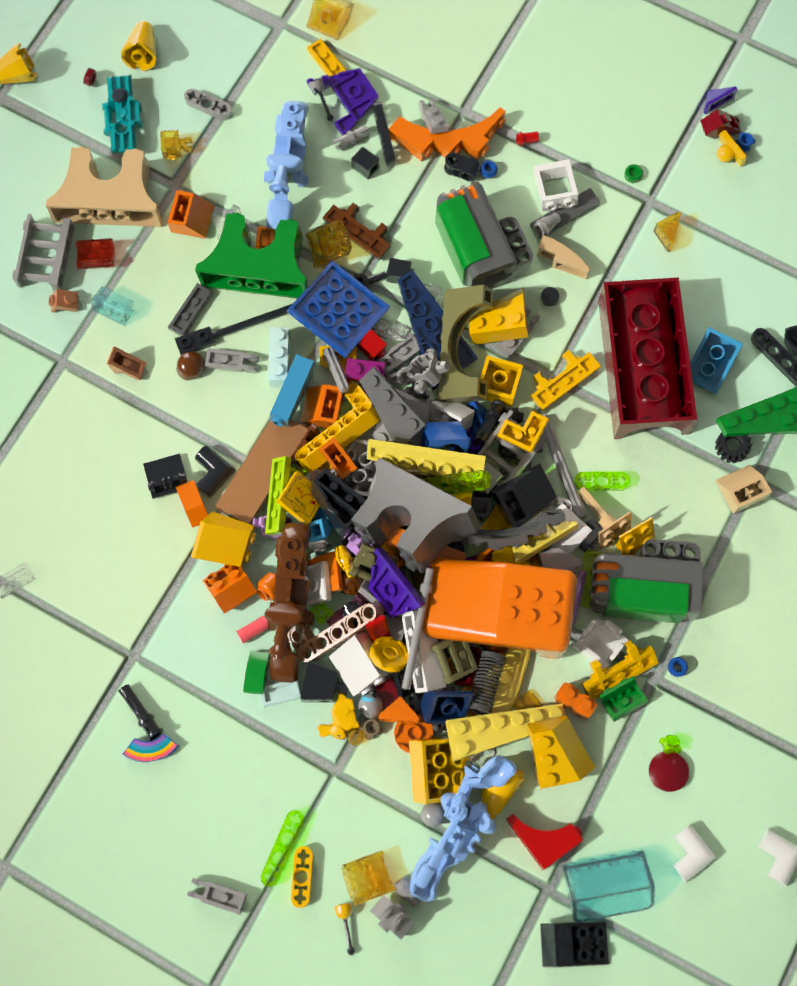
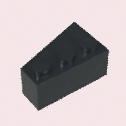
M325 468L313 479L310 492L343 540L355 528L351 519L366 500Z

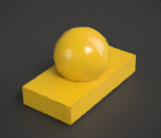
M722 131L719 134V141L722 146L717 150V158L721 162L726 163L734 158L740 167L746 164V154L727 131Z

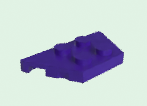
M382 547L376 548L374 554L377 555L376 564L372 565V576L368 588L390 618L424 607L426 605L384 549Z

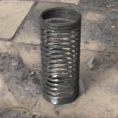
M482 651L475 676L476 679H474L473 689L471 690L475 694L473 695L475 699L471 700L473 702L470 703L468 710L479 715H487L492 713V707L494 706L492 703L496 699L495 693H497V686H499L498 683L500 682L499 679H501L500 676L502 675L506 658L495 652Z

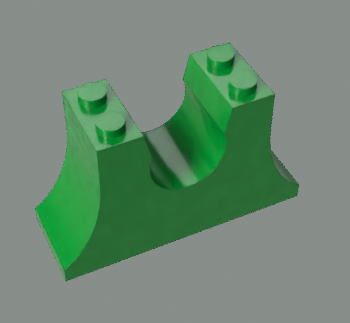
M226 213L223 231L218 244L207 258L196 264L195 272L201 285L206 288L297 299L308 288L307 279L299 270V259L303 243L299 222L293 219H280L275 229L273 242L265 248L254 249L250 247L251 234L245 215Z

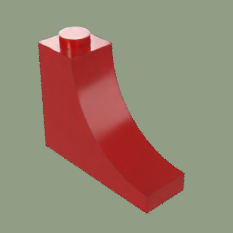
M514 814L505 819L541 870L546 869L583 841L581 837L583 833L577 825L573 826L571 823L557 830L543 831L525 825Z

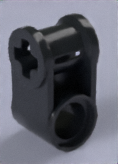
M452 152L445 157L444 171L448 175L472 182L475 180L480 162L474 158Z

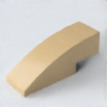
M543 235L538 247L537 256L552 260V268L587 279L590 268L585 262L562 243Z

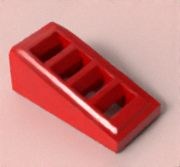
M384 615L366 623L367 633L372 642L380 637L391 636Z

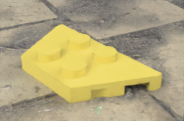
M565 521L560 522L561 524L556 526L546 524L547 532L542 533V535L535 537L527 535L528 543H524L520 547H512L515 564L523 563L578 529V523L576 521H572V523Z

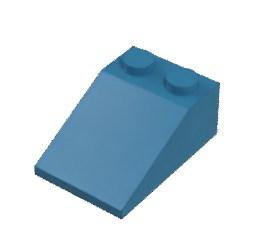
M708 327L690 362L692 382L717 394L744 343Z

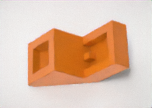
M194 480L177 486L176 489L193 528L200 525V521L208 514Z

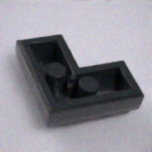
M208 445L203 446L195 456V461L208 471L197 482L196 486L211 498L232 476L236 469Z

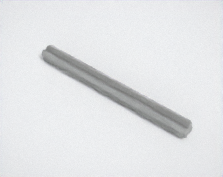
M549 420L543 431L548 436L546 440L569 501L572 503L574 514L578 518L583 519L587 515Z

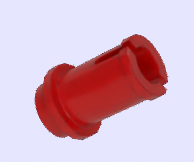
M538 131L519 132V134H516L517 145L523 146V144L539 142Z

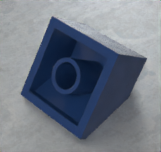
M473 691L424 692L420 703V710L425 724H446L447 720L465 718L474 695Z

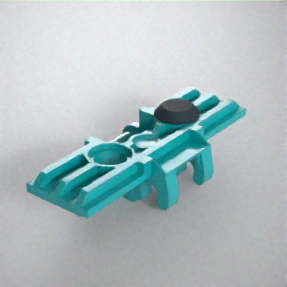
M132 75L107 77L108 102L102 104L105 121L103 134L110 136L112 154L124 153L125 150L136 149L135 126H138L140 130L143 129V122L139 116V112H142V105L138 100L133 99ZM111 111H116V123H112Z

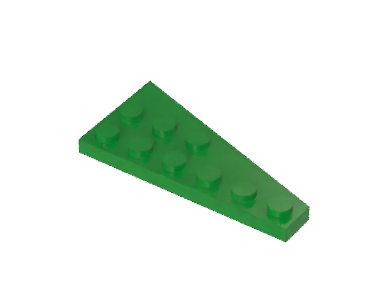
M797 387L718 417L716 422L724 437L746 436L747 434L765 435L770 433L775 435L797 434Z

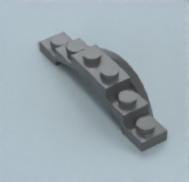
M562 509L541 511L531 520L515 528L511 527L501 530L479 529L477 533L462 536L453 542L461 541L463 538H466L468 544L473 546H480L487 542L489 549L501 550L505 546L511 545L512 547H520L524 543H528L527 535L535 537L547 532L546 524L556 526L561 524L560 522H565V514Z

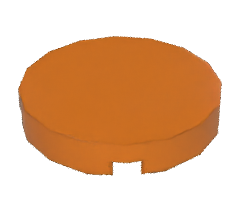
M416 714L419 717V724L397 723L395 725V742L406 753H410V740L433 738L434 736L433 726L425 724L421 714Z

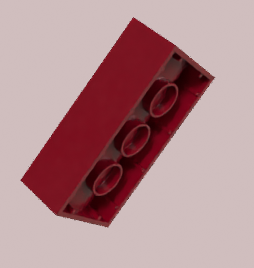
M679 277L604 282L598 304L614 439H622L623 436L630 432L652 427L676 428L681 431V435H688L697 421Z

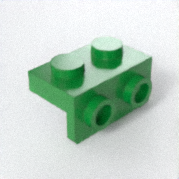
M634 676L621 680L618 685L607 688L600 694L601 705L613 722L648 703V699L638 687Z

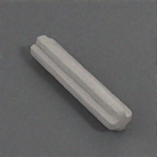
M331 347L325 348L323 354L341 393H347L350 386L336 353Z

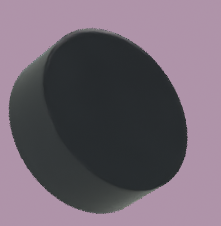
M553 287L543 289L540 296L541 302L545 306L556 305L559 300L557 289Z

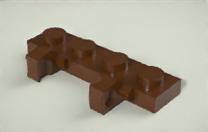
M353 202L347 210L345 208L341 210L333 204L322 217L323 221L380 261L391 248V245L385 241L386 237L384 236L388 231L387 226L381 222L375 231L369 230L355 218L360 211L357 204Z

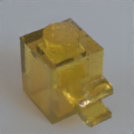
M178 130L160 131L161 152L164 159L175 160L176 158H182L181 149L185 152H193L192 146H186L188 143H193L192 137L180 139Z

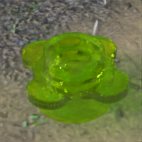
M325 602L317 604L314 609L310 610L311 613L315 614L319 624H324L325 620L333 615V610L328 608Z
M666 735L664 738H660L659 743L663 746L664 753H680L682 751V747L679 746L680 740L675 735Z

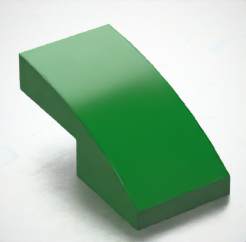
M250 651L245 672L244 693L263 695L267 682L266 672L270 661L269 653Z

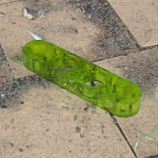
M478 470L428 477L421 480L450 495L488 489L491 485L492 476L488 471ZM460 480H465V481H467L469 484H468V485H462V484L459 483V481H460ZM447 483L450 487L444 488L440 484Z
M292 810L286 815L261 873V882L266 887H274L278 884L303 827L305 819L298 810ZM298 814V818L301 821L300 823H295L293 829H297V832L294 833L289 829H285L286 825L290 827L292 824L290 817ZM284 833H290L293 837L292 842L288 845L283 844L281 841ZM277 852H281L284 855V861L281 864H275L273 861V855ZM269 864L281 868L279 872L274 871L275 881H271L269 884L266 883L265 875L270 874L272 868H268Z

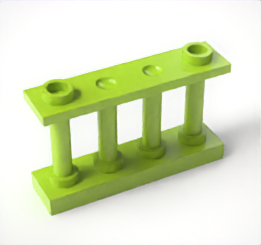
M287 456L272 459L265 534L268 535L282 534L283 528L287 524L285 523L286 512H289L276 501L289 482L290 475L292 476L296 471L300 472L303 476L309 473L305 470L300 471L292 468L291 458Z

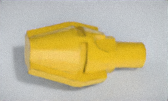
M344 545L335 547L338 564L346 572L348 579L355 578L348 575L349 568L354 560L349 550Z

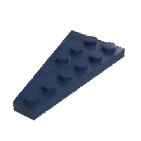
M411 270L399 278L397 284L420 354L423 355L426 350L433 348L437 352L436 358L440 361L443 328L442 316L444 311L415 272ZM460 336L458 359L464 370L477 361L478 357L464 338ZM439 383L436 386L431 387L432 391L439 387Z

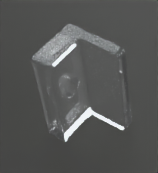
M23 562L0 576L1 599L36 580L27 562Z

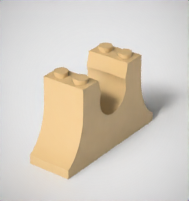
M82 146L71 148L66 178L59 190L46 199V208L53 222L62 223L63 218H71L73 224L162 227V219L157 204L148 196L150 167L144 150H125L119 174L109 180L98 179L97 166L90 149Z

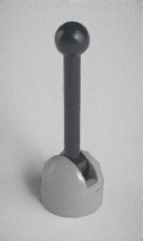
M322 78L310 82L309 86L312 91L319 94L327 113V120L332 121L334 116L330 114L322 94L324 82Z

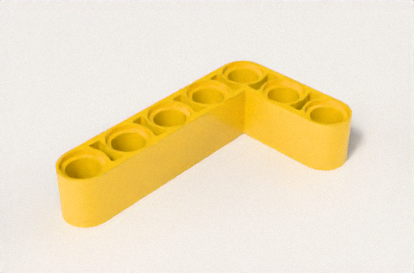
M356 382L350 383L349 391L347 393L344 392V395L354 408L297 451L295 459L306 472H313L327 461L318 448L334 437L345 448L380 420L373 404Z

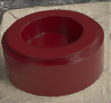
M90 67L87 69L83 78V84L89 87L94 84L97 76L95 69Z

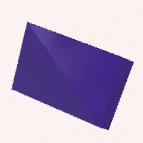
M733 86L707 91L704 114L706 115L734 99L738 88Z

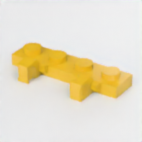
M569 350L565 352L562 358L567 361L566 369L552 380L542 377L540 372L534 375L533 380L537 384L535 387L537 391L531 395V399L541 411L545 410L600 369L601 365L590 352L582 358L579 356L574 357Z
M629 640L624 643L627 647L625 650L628 655L624 656L625 659L608 669L606 667L601 669L602 665L598 660L590 662L593 671L590 675L591 679L582 683L586 695L595 700L600 697V694L605 689L618 685L625 678L636 677L659 664L654 649L649 645L641 650L640 647L637 648Z

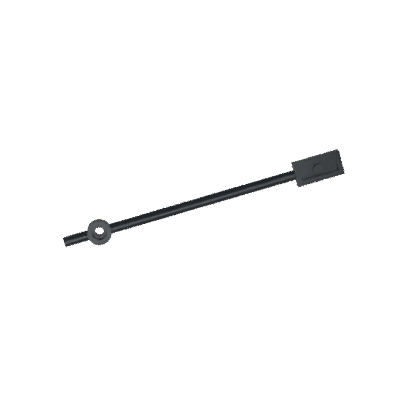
M383 271L369 277L364 274H356L353 277L358 281L362 280L363 283L361 284L369 288V284L385 279L386 273ZM292 304L213 332L210 326L174 339L180 355L190 351L198 352L215 346V339L286 314Z

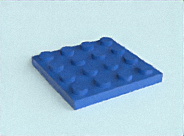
M332 261L288 308L287 313L346 359L364 335L389 310L390 306Z

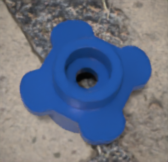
M742 132L735 142L744 152H748L756 140L751 134Z

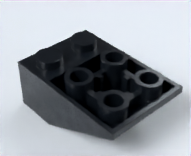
M540 463L490 491L506 524L513 528L531 519L557 498Z
M606 921L540 923L542 967L609 965Z

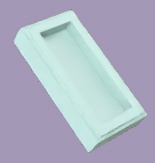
M298 679L293 683L279 682L265 686L263 695L260 694L263 708L300 699L301 691Z

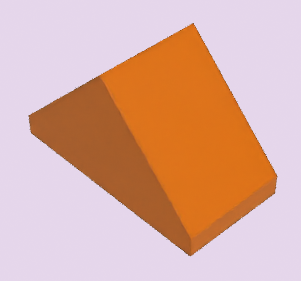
M334 437L318 448L342 480L357 469L349 455Z
M401 696L382 711L378 717L381 722L419 724V717Z

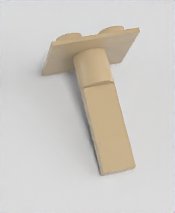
M585 487L579 489V496L600 520L599 525L603 528V530L598 532L599 550L611 546L620 535L631 530V512L616 520L611 514H607Z

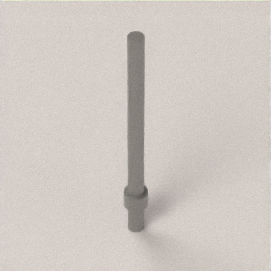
M426 568L423 584L421 583L420 587L421 598L426 605L418 608L402 688L409 690L429 594H432L433 589L431 584L434 569Z

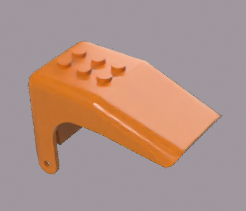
M435 559L431 566V569H434L431 584L433 589L432 594H429L423 623V632L427 637L529 650L540 653V657L560 659L570 643L577 577L572 571L502 562Z

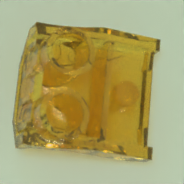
M338 220L319 226L306 234L310 244L314 268L322 267L342 256H348L352 249L348 230Z
M382 850L341 865L343 878L354 906L396 891L390 879Z

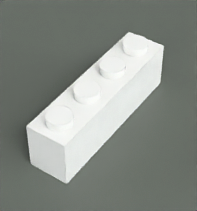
M418 610L401 615L408 654ZM423 628L413 672L416 693L446 687L443 679L445 677L436 653L431 648L433 644L438 643V639L427 637L423 632Z

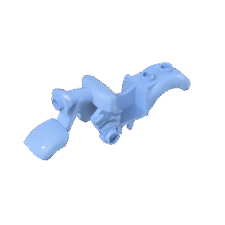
M287 100L282 106L281 114L276 117L273 154L267 156L266 162L269 171L264 173V182L270 184L269 189L274 193V199L268 202L266 227L270 229H276L280 219H293V203L288 201V172H293V184H298V187L303 188L308 186V175H305L302 167L306 151V141L304 138L305 122L309 107L307 103L302 101Z
M497 755L486 762L481 769L474 764H471V766L465 764V776L458 792L445 793L441 797V805L445 811L444 816L451 823L440 841L430 837L428 840L431 843L417 861L410 881V894L413 897L425 902L433 901L437 895V887L443 873L449 867L459 864L460 861L464 862L469 852H475L473 844L475 841L481 842L478 830L485 834H492L495 831L496 824L490 818L486 804L479 802L473 806L468 798L472 789L504 786L508 779L516 773L514 762Z

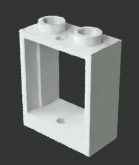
M569 159L534 166V180L542 212L578 205V192ZM563 177L568 178L571 192L545 196L542 181Z

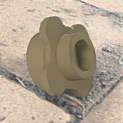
M377 717L371 718L366 722L363 721L360 724V728L364 730L367 740H372L374 736L382 735L383 728L379 726Z

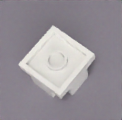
M596 616L573 645V648L591 662L598 660L602 665L601 669L610 665L628 639L621 634L622 630L610 620L606 619L604 621Z

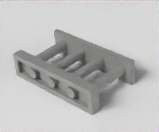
M32 214L27 215V219L23 222L24 233L16 270H13L12 279L18 288H22L23 280L47 282L54 292L56 289L62 290L75 227L71 218H63L62 224L57 226L36 223ZM34 230L59 233V241L32 240ZM30 247L55 249L56 256L53 259L29 256ZM29 263L52 266V274L25 273L26 265Z
M512 410L508 414L506 412L502 414L498 420L500 422L499 426L477 454L486 456L507 472L509 476L505 482L499 481L495 486L496 488L522 474L548 438V436L542 433L532 454L498 438L497 435L506 419L519 425L511 419L513 416ZM494 440L519 457L520 462L517 466L509 465L488 449Z

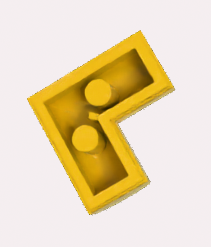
M531 411L524 427L506 419L497 437L532 454L549 422V418Z

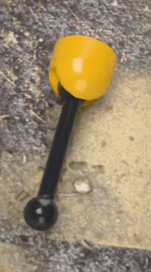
M351 903L334 906L335 913L344 922L348 943L347 953L354 955L355 948L352 947L347 921L352 911Z

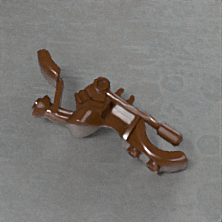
M286 524L282 535L276 541L275 556L277 557V569L275 573L273 602H270V607L265 611L264 617L268 621V630H276L274 645L268 653L271 654V679L278 682L293 683L298 679L299 658L296 653L292 652L290 641L287 637L289 627L295 625V633L303 634L307 626L314 624L315 614L306 609L310 577H307V552L311 529L305 524Z

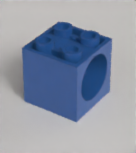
M426 422L427 424L422 428L421 447L439 449L443 445L454 444L447 451L467 453V450L471 447L470 437H467L466 429L463 428L461 422Z

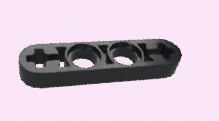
M382 102L372 103L386 166L395 164V156Z
M755 329L751 335L753 345L792 384L797 386V360L766 329ZM763 335V339L758 340L756 338L757 336ZM768 347H776L778 353L771 354L768 351ZM784 359L789 360L791 367H784L781 361Z

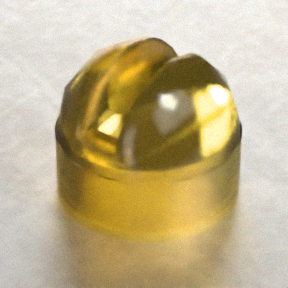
M352 730L349 732L348 742L352 746H359L363 743L364 736L361 731ZM357 732L359 733V735L354 743L352 739L355 733Z

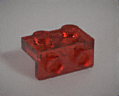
M112 238L76 241L77 269L114 266L115 248Z

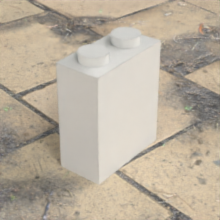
M366 632L354 635L329 656L353 697L360 694L362 696L369 694L373 691L372 687L383 683L386 680L385 676L390 673L378 668L372 662L369 652L373 643Z

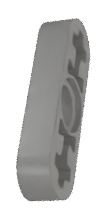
M193 88L188 89L184 93L185 102L189 107L223 121L231 118L232 110L227 102ZM207 101L213 103V105L209 108L203 106V104Z

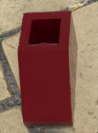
M716 109L700 120L705 136L713 139H718L719 134L724 130L730 136L742 132L739 118L719 109Z

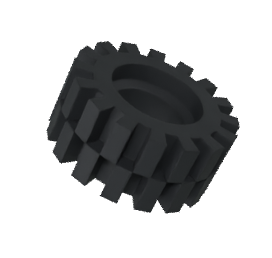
M721 432L715 442V450H718L716 454L718 456L721 455V460L727 459V463L730 461L732 463L741 462L751 450L752 443L750 442L752 439L747 437L749 434L746 436L724 437ZM727 440H738L740 449L738 451L729 450L726 445Z

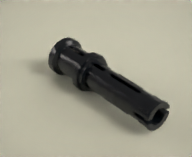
M496 399L491 402L490 410L485 413V421L473 440L476 446L482 441L479 447H483L494 426L500 423L498 420L507 410V406L503 401Z
M126 684L118 690L138 719V726L142 727L148 735L147 739L152 741L164 732L163 728H159L154 720V715L146 711L130 685Z

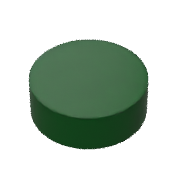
M636 164L627 166L624 172V177L629 183L639 182L643 175L642 168Z

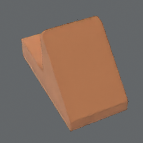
M113 346L106 363L115 374L122 372L136 380L141 379L146 366V362Z

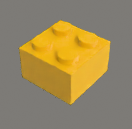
M487 356L480 377L488 382L487 400L492 402L498 399L503 401L506 406L512 407L523 365Z

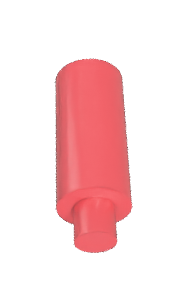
M263 615L236 631L243 644L267 630L268 621Z

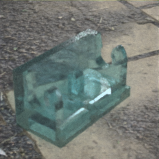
M101 286L91 299L93 311L123 326L126 325L134 311L131 309L134 301L104 286Z

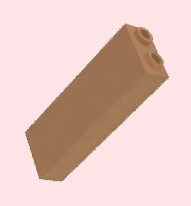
M291 420L288 427H280L270 421L217 502V510L230 518L253 525V518L257 519L268 502L272 459L283 456L291 458L306 434L308 426L300 421L297 423Z

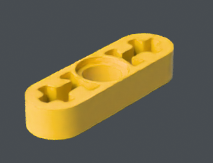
M306 846L297 848L294 853L291 902L297 908L307 906L310 901L313 852ZM302 850H306V853L309 854V858L305 859V865L309 864V869L304 867L297 868V864L301 865L302 859L298 857ZM299 871H305L308 874V879L305 883L297 881L296 875ZM295 885L300 887L308 886L307 890L303 889L302 893L303 896H306V901H302L300 905L295 900V896L299 895V889L295 890Z

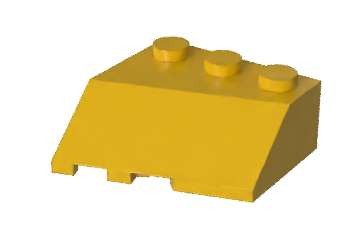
M524 288L494 300L491 309L478 313L469 321V332L473 345L528 338Z
M567 716L527 724L535 776L540 789L581 781L595 769L592 760Z
M448 736L410 740L413 802L422 804L441 802L443 794L457 793L465 776L464 767L469 757L453 762Z

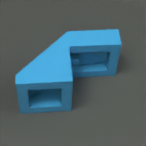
M321 507L315 513L316 521L307 525L311 529L310 543L328 538L333 528Z

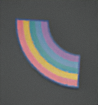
M165 734L148 742L134 738L123 752V755L137 762H154L171 755L177 750L179 745Z

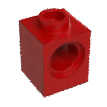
M370 329L360 340L357 348L370 360L375 361L377 358L381 359L386 353L387 344Z

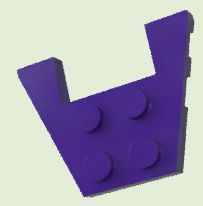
M361 68L338 72L336 75L321 76L324 82L322 91L331 87L348 112V115L334 122L341 136L351 130L372 107V103H376L379 99V95ZM309 78L306 80V83L309 86L310 82L317 79Z

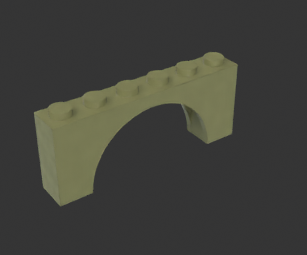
M485 285L445 290L440 361H447L450 367L447 372L442 373L437 394L440 401L462 403L487 400L488 382L479 377H469L463 371L458 359V343L463 329L475 315L492 308L493 290Z

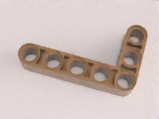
M365 604L316 636H314L310 626H307L303 631L302 639H300L299 633H295L294 625L289 627L287 637L301 661H317L346 643L354 635L366 630V623L384 615V609L380 604ZM371 608H373L374 610L373 617H371L370 615ZM355 619L358 620V626H357V627H356L355 624H354V620H355ZM340 628H341V630H342V632H343L342 637L339 636V629H340ZM324 639L327 641L326 647L323 644ZM309 648L311 650V657L308 655Z

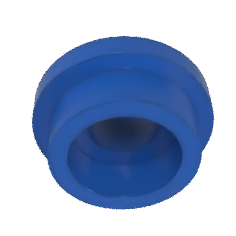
M485 161L481 164L480 174L484 178L490 179L496 176L498 168L493 161Z
M675 657L669 661L668 671L672 676L682 677L687 673L688 665L683 658ZM675 664L680 665V671L674 669Z

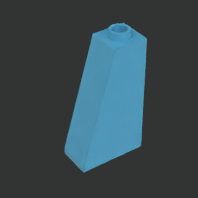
M299 355L295 356L270 412V421L280 427L289 426L313 378L314 361Z

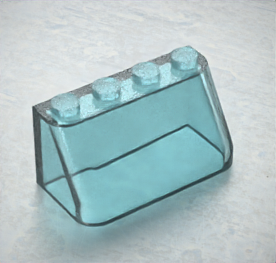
M644 850L631 851L621 855H610L599 859L592 858L588 861L571 862L563 865L573 920L576 922L644 911L654 905L655 884Z

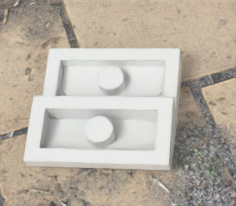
M561 503L557 509L563 510L566 521L571 523L576 521L578 529L551 546H555L570 554L592 530Z

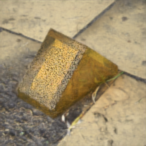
M676 212L655 225L653 232L667 252H671L681 212Z

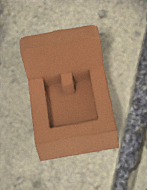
M56 289L49 296L48 300L51 312L55 313L58 309L76 312L78 310V292Z

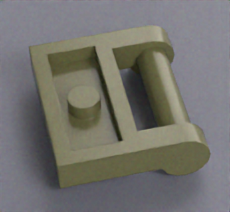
M363 542L349 568L348 575L370 581L372 574L359 569V566L362 564L372 568V565L376 564L377 555L374 552L377 547ZM386 552L394 564L397 565L399 557Z
M443 640L431 646L443 670L445 684L452 683L478 669L468 642ZM446 647L456 671L453 674L443 651Z

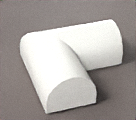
M691 824L674 836L687 854L672 865V868L683 882L686 883L717 857Z
M766 829L757 848L775 857L767 877L787 887L797 866V845Z

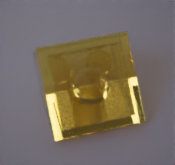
M313 0L306 27L338 40L350 19L354 3L347 0Z

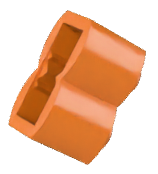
M563 683L554 696L558 704H563L564 708L571 709L572 713L582 720H588L597 707V703L591 697L580 694L579 690L569 683Z

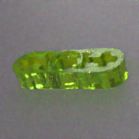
M579 472L575 476L574 483L578 490L585 487L587 491H624L630 484V477L625 472ZM581 477H584L585 481H591V477H594L593 486H591L592 482H586L585 485H582L578 481ZM611 477H613L612 481H618L619 477L626 481L623 485H620L619 482H613L612 486H610ZM597 478H606L607 484L600 486L597 483Z

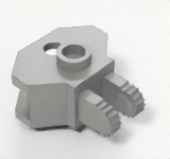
M385 895L370 910L380 920L378 925L387 933L391 930L399 939H402L415 924L404 914L407 910L400 903L397 902L394 905Z

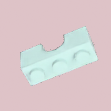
M270 327L268 368L270 388H281L289 372V327Z

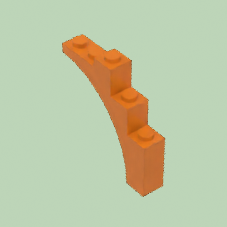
M499 107L491 116L477 124L431 134L428 128L413 124L399 116L388 128L391 140L420 161H423L425 157H429L433 150L444 158L449 153L459 154L463 150L472 158L479 160L481 156L484 157L488 153L489 140L493 137L495 130L504 125L506 111Z

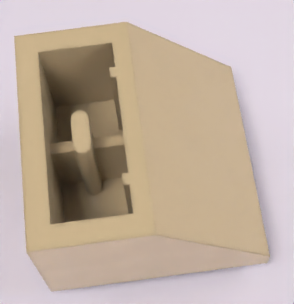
M750 465L715 480L733 514L767 499L772 493L763 475Z

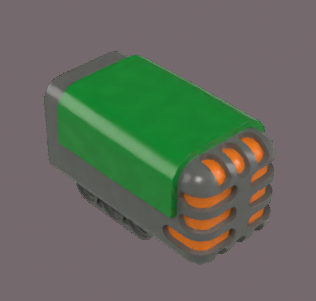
M471 182L468 187L463 185L460 187V190L451 189L449 194L443 192L438 196L435 224L464 286L485 285L493 289L511 282L516 274L527 271L531 267L533 252L519 222L514 217L497 220L494 209L480 183ZM506 227H512L513 229L508 230ZM514 242H518V243H520L521 245H518V246H517V245H514L513 243H514ZM520 258H526L528 261H522Z
M649 539L642 546L640 557L610 553L598 555L591 567L590 608L594 612L602 613L603 617L680 623L682 620L694 621L700 614L702 607L703 563L700 562L701 552L699 546L692 542ZM646 547H652L655 553H648ZM666 549H672L675 555H668ZM685 551H692L694 557L687 556Z

